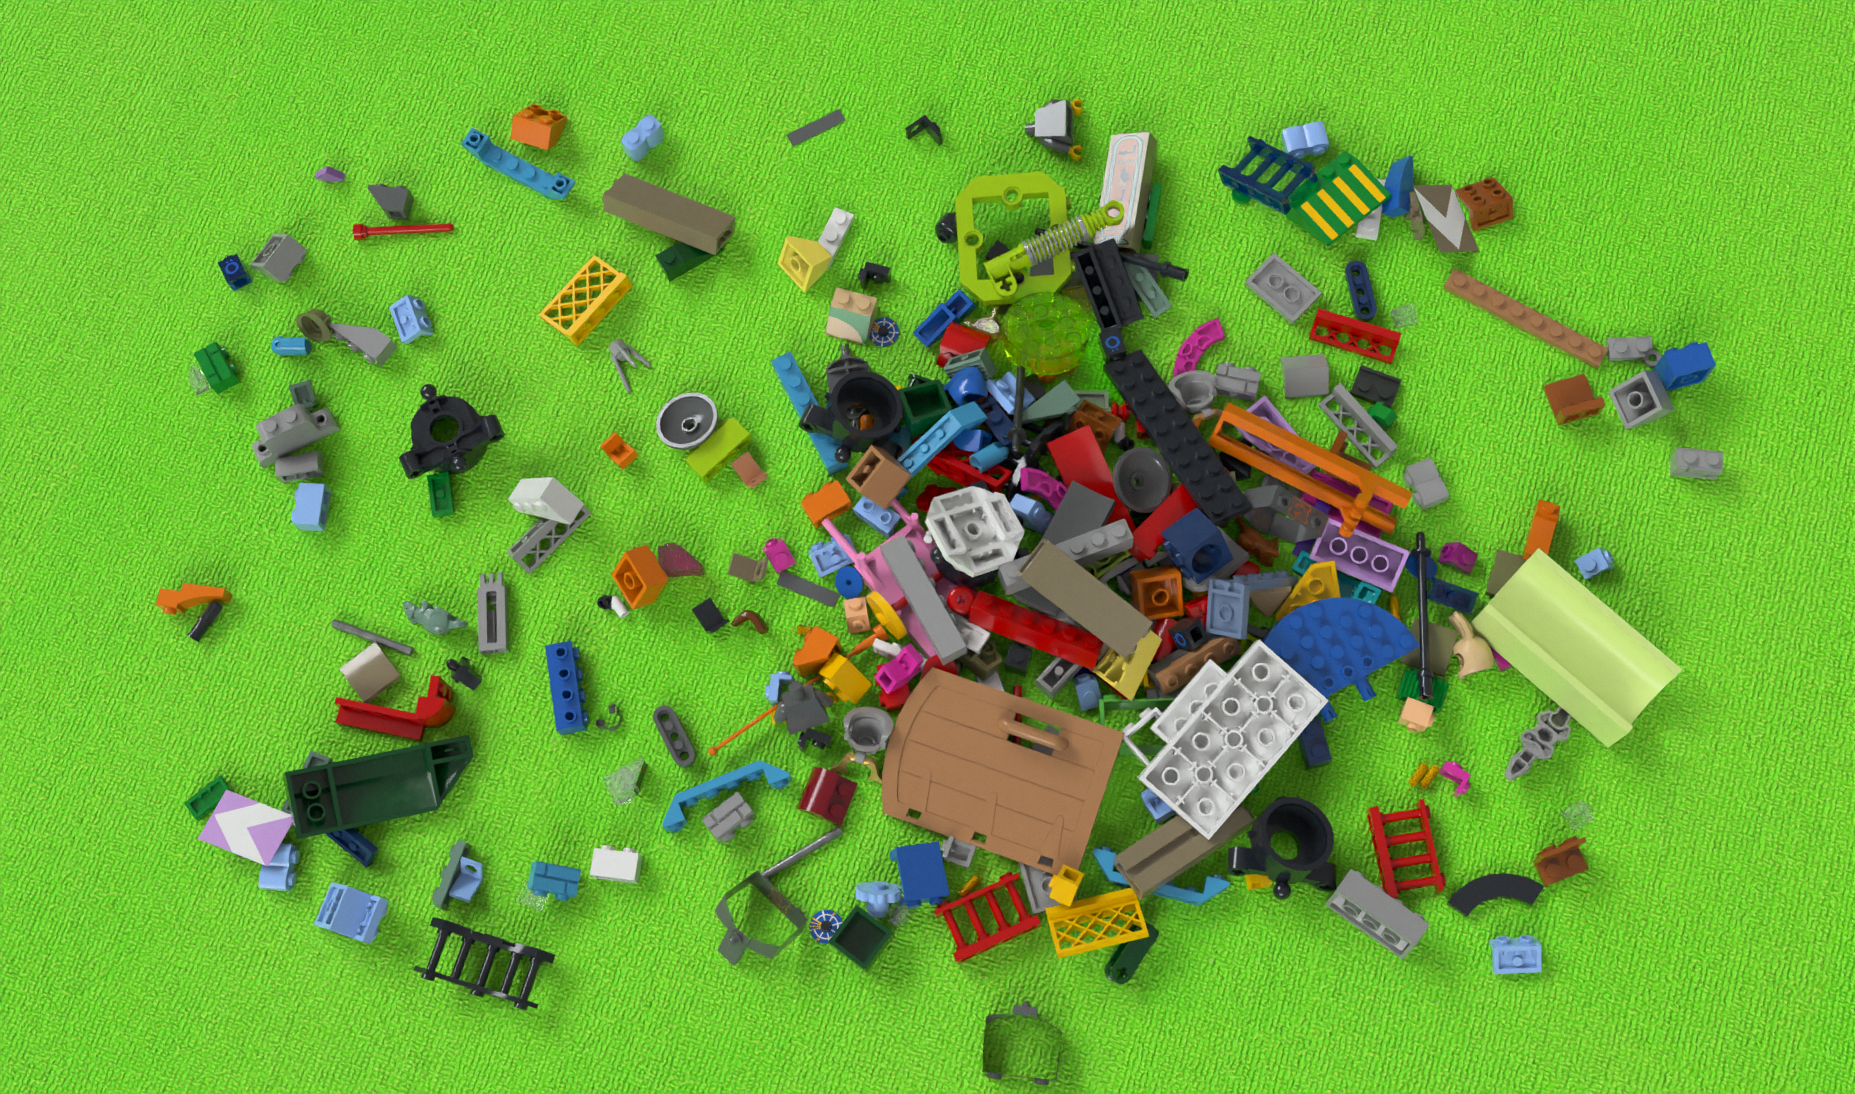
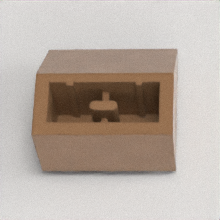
M871 445L847 476L846 480L859 493L882 508L887 509L913 475L884 448Z

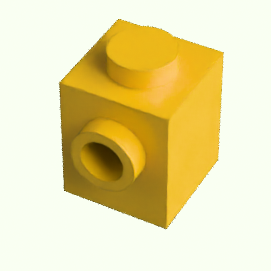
M1063 864L1059 874H1054L1048 887L1052 888L1049 898L1070 907L1078 892L1084 873Z

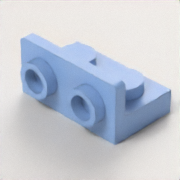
M406 295L389 307L402 343L409 344L422 334L429 336L433 334L431 321L427 317L425 305L420 298Z
M1007 372L1001 380L988 379L986 381L987 390L1008 414L1014 415L1016 377L1012 372ZM1024 388L1023 411L1035 402V398L1026 388Z
M863 495L853 508L855 515L889 539L895 534L894 526L900 520V515L890 508H882Z
M847 533L844 534V538L854 548L849 535ZM830 537L831 541L823 544L821 541L812 545L811 550L808 551L819 577H823L853 563L833 537Z
M1522 935L1519 938L1498 936L1496 939L1489 940V945L1492 948V971L1494 974L1542 972L1541 944L1533 936Z

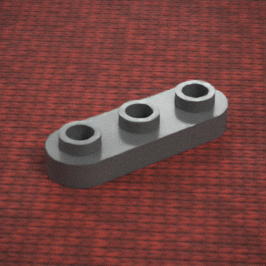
M663 705L658 707L653 713V720L673 760L680 767L691 766L696 760V752L676 713L669 706ZM664 715L669 716V719L666 722L662 721V717ZM674 734L679 735L676 741L671 739ZM684 753L689 754V757L686 760L681 759V756Z

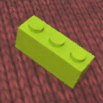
M731 417L729 420L723 421L718 430L700 447L691 450L685 461L688 467L706 484L752 442L751 435L737 420Z

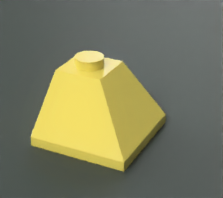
M788 236L785 239L778 265L803 292H806L827 270L832 256L817 241Z

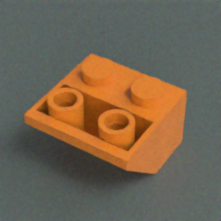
M531 104L513 115L510 139L549 150L557 144L568 116L562 115L557 110L542 109L540 105Z
M815 626L812 631L809 630L807 632L802 649L796 651L793 657V665L801 677L818 673L835 652L840 655L843 651L839 638Z

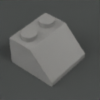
M274 233L250 266L275 282L283 283V281H287L292 276L293 268L304 260V254L307 249L288 234Z
M1644 370L1608 391L1626 430L1655 421L1675 410L1657 371Z

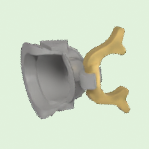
M1201 370L1182 373L1174 377L1168 384V388L1186 414L1194 415L1191 421L1197 429L1202 422L1212 417H1217L1219 421L1223 413L1216 407L1210 409L1213 404V397L1217 396L1215 375ZM1224 421L1221 426L1223 428L1222 431L1225 427L1234 425Z
M858 707L849 711L843 721L845 729L844 740L849 741L850 747L857 753H846L839 763L832 765L830 770L846 775L848 772L847 763L862 764L871 770L868 780L877 781L882 784V775L879 772L876 760L872 757H867V755H874L880 749L885 750L887 748L889 736L893 730V721L886 712L878 708Z

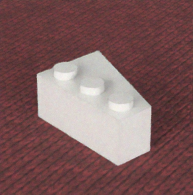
M554 477L521 479L508 498L513 504V508L520 513H527L570 525L584 505L582 501Z

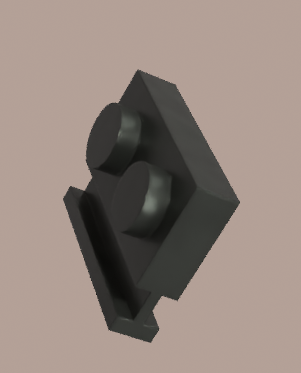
M1361 365L1350 394L1372 404H1376L1378 401L1384 402L1391 409L1402 380Z

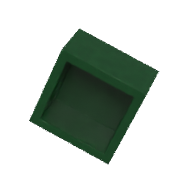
M940 379L898 390L903 403L902 416L911 438L923 436L945 414L952 410Z
M855 905L828 943L867 973L895 935L858 905Z

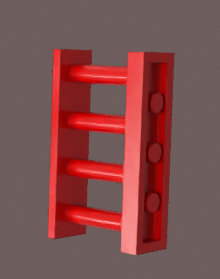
M1424 799L1417 801L1416 809L1387 814L1379 812L1378 806L1370 807L1366 814L1381 884L1386 894L1393 899H1397L1400 891L1434 886L1435 894L1441 893L1444 890L1443 886H1446V879L1444 873H1440L1428 820L1431 818L1430 808L1428 805H1425ZM1419 818L1420 832L1395 836L1384 835L1383 826H1385V823ZM1424 840L1426 854L1397 859L1389 857L1388 848L1391 845ZM1429 863L1432 877L1401 882L1394 880L1393 871H1395V868Z
M1008 872L1000 876V881L952 903L947 900L937 905L938 909L934 910L936 918L944 916L957 945L955 948L956 952L953 953L957 964L1041 926L1037 915L1032 917L1031 914H1028L1014 884L1020 880L1018 873L1012 874V872ZM1004 887L1007 888L1020 917L1018 919L1020 923L1013 926L1010 923L1007 924L993 893ZM984 896L999 926L997 929L998 933L991 936L989 933H986L973 904V901ZM962 906L965 907L978 936L976 938L978 942L971 945L968 942L965 943L951 912Z

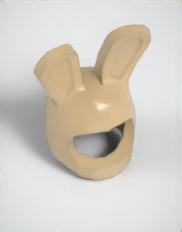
M1455 611L1448 617V620L1454 629L1459 631L1458 634L1461 638L1453 647V655H1456L1460 661V669L1457 674L1459 680L1466 678V675L1494 667L1495 661L1489 644L1483 638L1475 636L1467 618Z

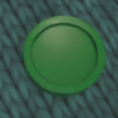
M1245 183L1235 185L1231 192L1232 199L1239 204L1249 202L1253 194L1251 187Z

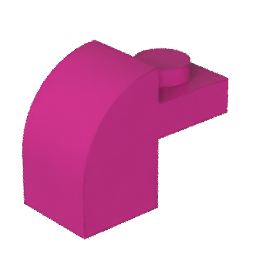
M909 643L903 647L894 660L884 664L874 678L886 693L890 694L919 673L921 670L920 665L924 659L912 644Z

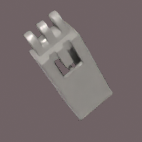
M503 572L497 573V581H495L494 573H489V582H486V574H480V588H478V641L481 654L509 652L508 589L504 585ZM487 597H491L490 604L496 606V611H488Z

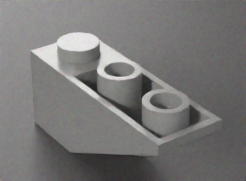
M335 323L328 324L329 328L333 331L331 335L339 342L346 341L348 343L347 346L352 351L363 353V358L371 364L375 362L382 367L397 349L392 339L376 328Z

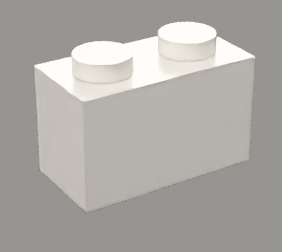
M602 845L601 849L594 848L590 876L594 879L638 884L643 857L637 853L636 849L624 848L623 851H616L615 847Z

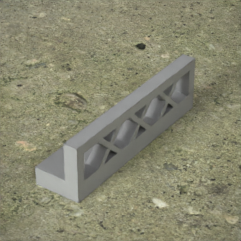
M1341 383L1333 388L1332 394L1318 404V407L1339 430L1348 433L1346 438L1374 469L1395 454L1398 448L1395 442ZM1334 399L1340 405L1339 412L1330 411L1326 405ZM1342 417H1351L1354 421V428L1345 427L1342 424ZM1356 432L1365 433L1368 436V443H1359L1356 439ZM1371 448L1380 449L1384 456L1376 461L1370 455Z
M583 505L581 508L583 513L577 519H574L571 525L566 524L565 531L562 534H555V526L562 522L541 518L506 553L530 574L591 513ZM543 538H550V546L547 549H539V542ZM527 553H535L534 561L529 566L521 560Z

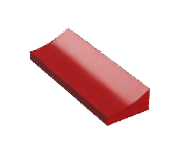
M1082 426L1046 443L1065 487L1069 489L1074 480L1096 493L1114 499L1116 506L1106 525L1125 518L1131 533L1136 530L1127 507L1121 503L1115 493L1113 476L1090 426Z

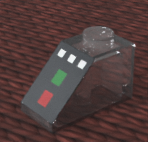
M643 757L602 778L613 802L617 806L619 804L623 806L632 802L633 797L638 795L648 766Z

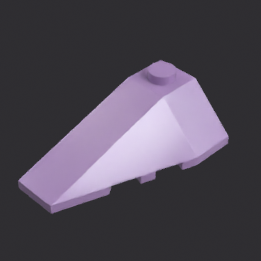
M1266 396L1257 400L1246 410L1297 435ZM1235 426L1247 441L1278 461L1305 474H1308L1316 467V465Z

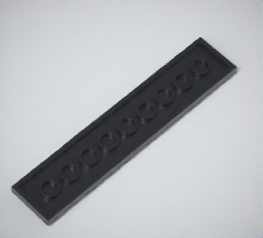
M1141 349L1123 356L1122 359L1103 365V371L1194 503L1215 526L1251 511L1252 506Z

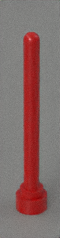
M363 223L353 224L355 240H364L371 235L451 232L454 230V226L451 223L368 227L363 225Z

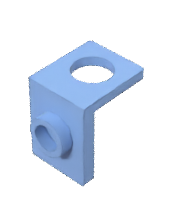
M462 857L461 873L450 889L449 896L470 903L483 881V864ZM467 865L475 867L477 872L471 871Z

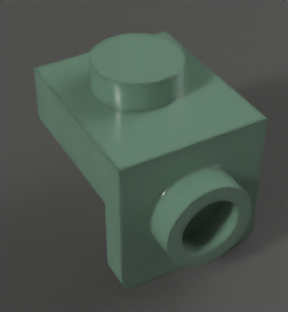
M311 379L289 385L294 404H303L308 411L314 410L313 406L317 405L318 401Z

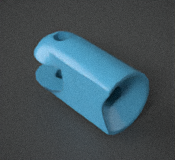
M278 336L272 340L271 349L278 355L283 356L309 355L311 342L306 337L284 338Z
M994 442L971 455L969 458L970 464L977 467L980 473H983L1003 462L1008 457L1009 450L1007 447H1002V442Z

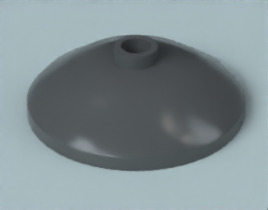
M692 392L678 395L667 402L659 412L656 421L657 434L665 445L673 449L688 450L698 447L706 442L716 430L719 420L717 407L709 397L701 393Z
M1137 447L1126 451L1120 456L1114 467L1113 486L1115 493L1121 503L1133 512L1150 513L1155 511L1169 497L1171 492L1172 478L1168 464L1159 453L1150 448Z

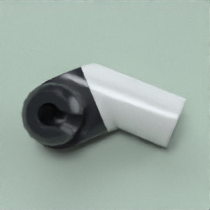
M1121 422L1120 427L1114 433L1113 441L1122 451H1128L1134 448L1135 442L1125 435V423Z
M603 595L597 600L599 608L615 610L620 618H624L629 614V611L617 596Z

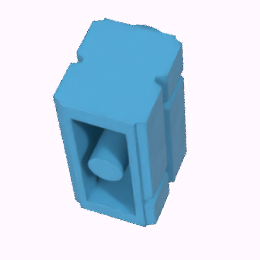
M540 861L532 862L527 890H532L535 896L546 897L548 893L555 895L557 900L568 901L569 898L576 897L581 870Z

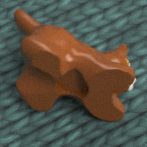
M1241 516L1236 517L1235 521L1241 529L1235 543L1249 555H1254L1260 564L1272 567L1273 561L1271 558H1277L1280 554L1279 538L1269 541L1262 537L1256 529L1248 526Z

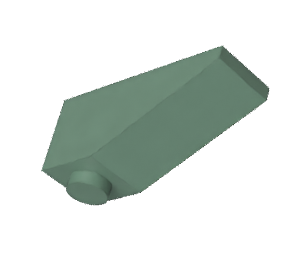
M1063 380L1023 411L1022 425L1060 418L1065 413L1069 416L1078 408L1076 405L1081 399L1068 383Z

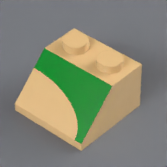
M836 288L830 305L826 335L866 346L879 309L877 298Z

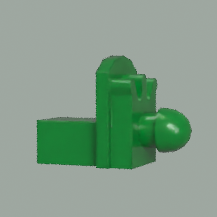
M1378 401L1367 410L1368 414L1384 431L1389 429L1398 417L1384 402Z

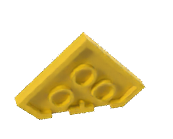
M1334 560L1313 563L1308 567L1274 615L1275 622L1291 611L1308 603L1321 599L1341 598Z

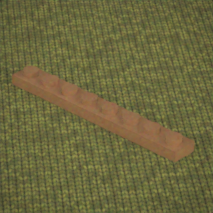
M1455 268L1443 289L1595 369L1599 367L1608 351V348Z

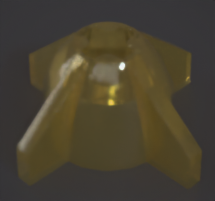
M997 306L993 308L991 315H984L979 319L966 318L964 324L973 327L974 330L991 335L989 345L995 343L998 339L1007 343L1011 340V336L1003 330L1002 323L997 318L999 309Z

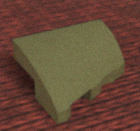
M990 638L979 654L967 648V653L957 658L983 682L994 674L1003 661L1000 653L995 649L996 644L994 640H990Z

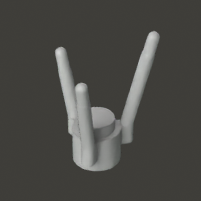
M617 339L608 348L612 353L610 358L617 368L626 391L630 393L631 389L618 360H627L633 367H636V363L630 357L631 353L647 367H650L651 364L633 350L629 344L626 345L622 339Z

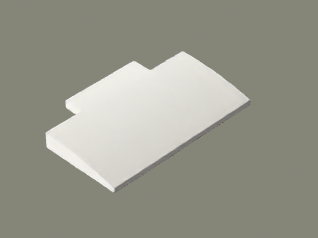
M1256 640L1228 673L1209 659L1150 727L1167 744L1147 765L1137 779L1209 840L1329 700L1260 640Z

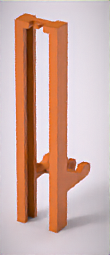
M1230 402L1227 403L1208 442V445L1340 509L1345 522L1342 523L1339 534L1347 538L1351 537L1360 519L1389 534L1395 528L1398 519L1368 505L1373 494L1405 509L1413 493ZM1224 421L1233 424L1359 486L1362 493H1358L1356 498L1345 494L1221 433L1223 429L1221 426Z

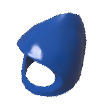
M972 366L963 368L956 373L943 388L945 393L949 392L959 407L965 405L964 401L967 404L973 401L977 403L981 398L988 397L986 381L981 371Z

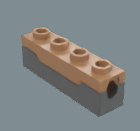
M1207 633L1209 638L1194 650L1178 649L1150 665L1147 670L1153 685L1166 696L1190 682L1209 659L1219 665L1240 653L1241 648L1237 639Z

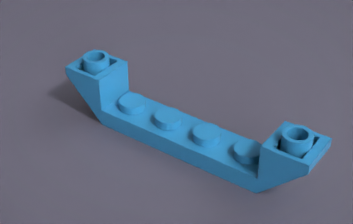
M471 128L461 143L467 151L484 165L551 200H565L576 184L574 180L560 173L553 176L495 146L489 136L474 128Z
M975 401L950 410L902 454L897 461L914 476L964 429L975 430L988 417ZM906 486L896 496L898 501L909 491Z
M760 760L675 794L663 820V828L667 832L671 831V833L682 830L684 828L683 825L688 824L682 809L683 806H686V808L698 804L700 799L705 797L711 799L718 796L722 790L738 788L740 783L744 781L752 782L761 778V774L765 773L771 789L776 788V790L788 786V782L792 781L789 772Z
M1099 846V849L1094 848L1093 857L1108 882L1113 885L1131 888L1118 870L1117 872L1113 871V863L1117 853H1113V849L1105 846ZM1212 874L1211 877H1206L1202 894L1198 893V889L1193 887L1177 888L1173 882H1168L1151 894L1200 906L1227 890L1229 881H1225L1223 876Z

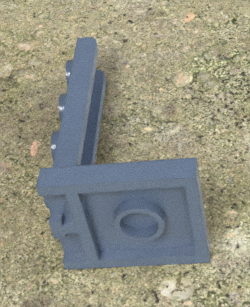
M1277 570L1276 574L1273 572H1262V576L1261 574L1249 573L1248 577L1233 575V579H1209L1206 632L1236 639H1247L1250 591L1295 586L1298 583V576L1289 575V571Z

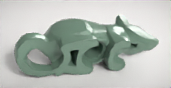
M424 600L421 601L422 607H417L408 601L402 603L404 612L408 616L407 619L411 620L412 624L417 622L422 624L428 632L434 635H443L451 629L465 628L468 625V622L452 616L449 612L437 606L433 607Z

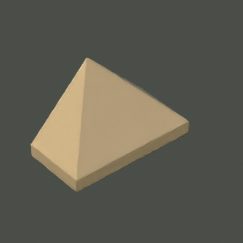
M1291 586L1250 591L1249 603L1269 619L1291 593Z

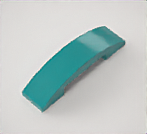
M1302 550L1292 567V571L1302 577L1311 564L1319 562L1310 559V554ZM1336 571L1341 598L1358 599L1375 605L1382 590L1364 581L1360 583Z

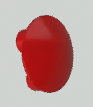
M930 484L916 498V506L919 510L928 513L934 497L957 491L955 487L946 488Z

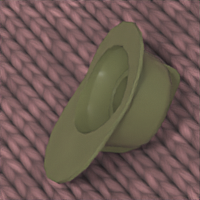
M312 309L297 316V326L308 339L313 341L331 340V329L328 324L332 322L329 314L320 309Z

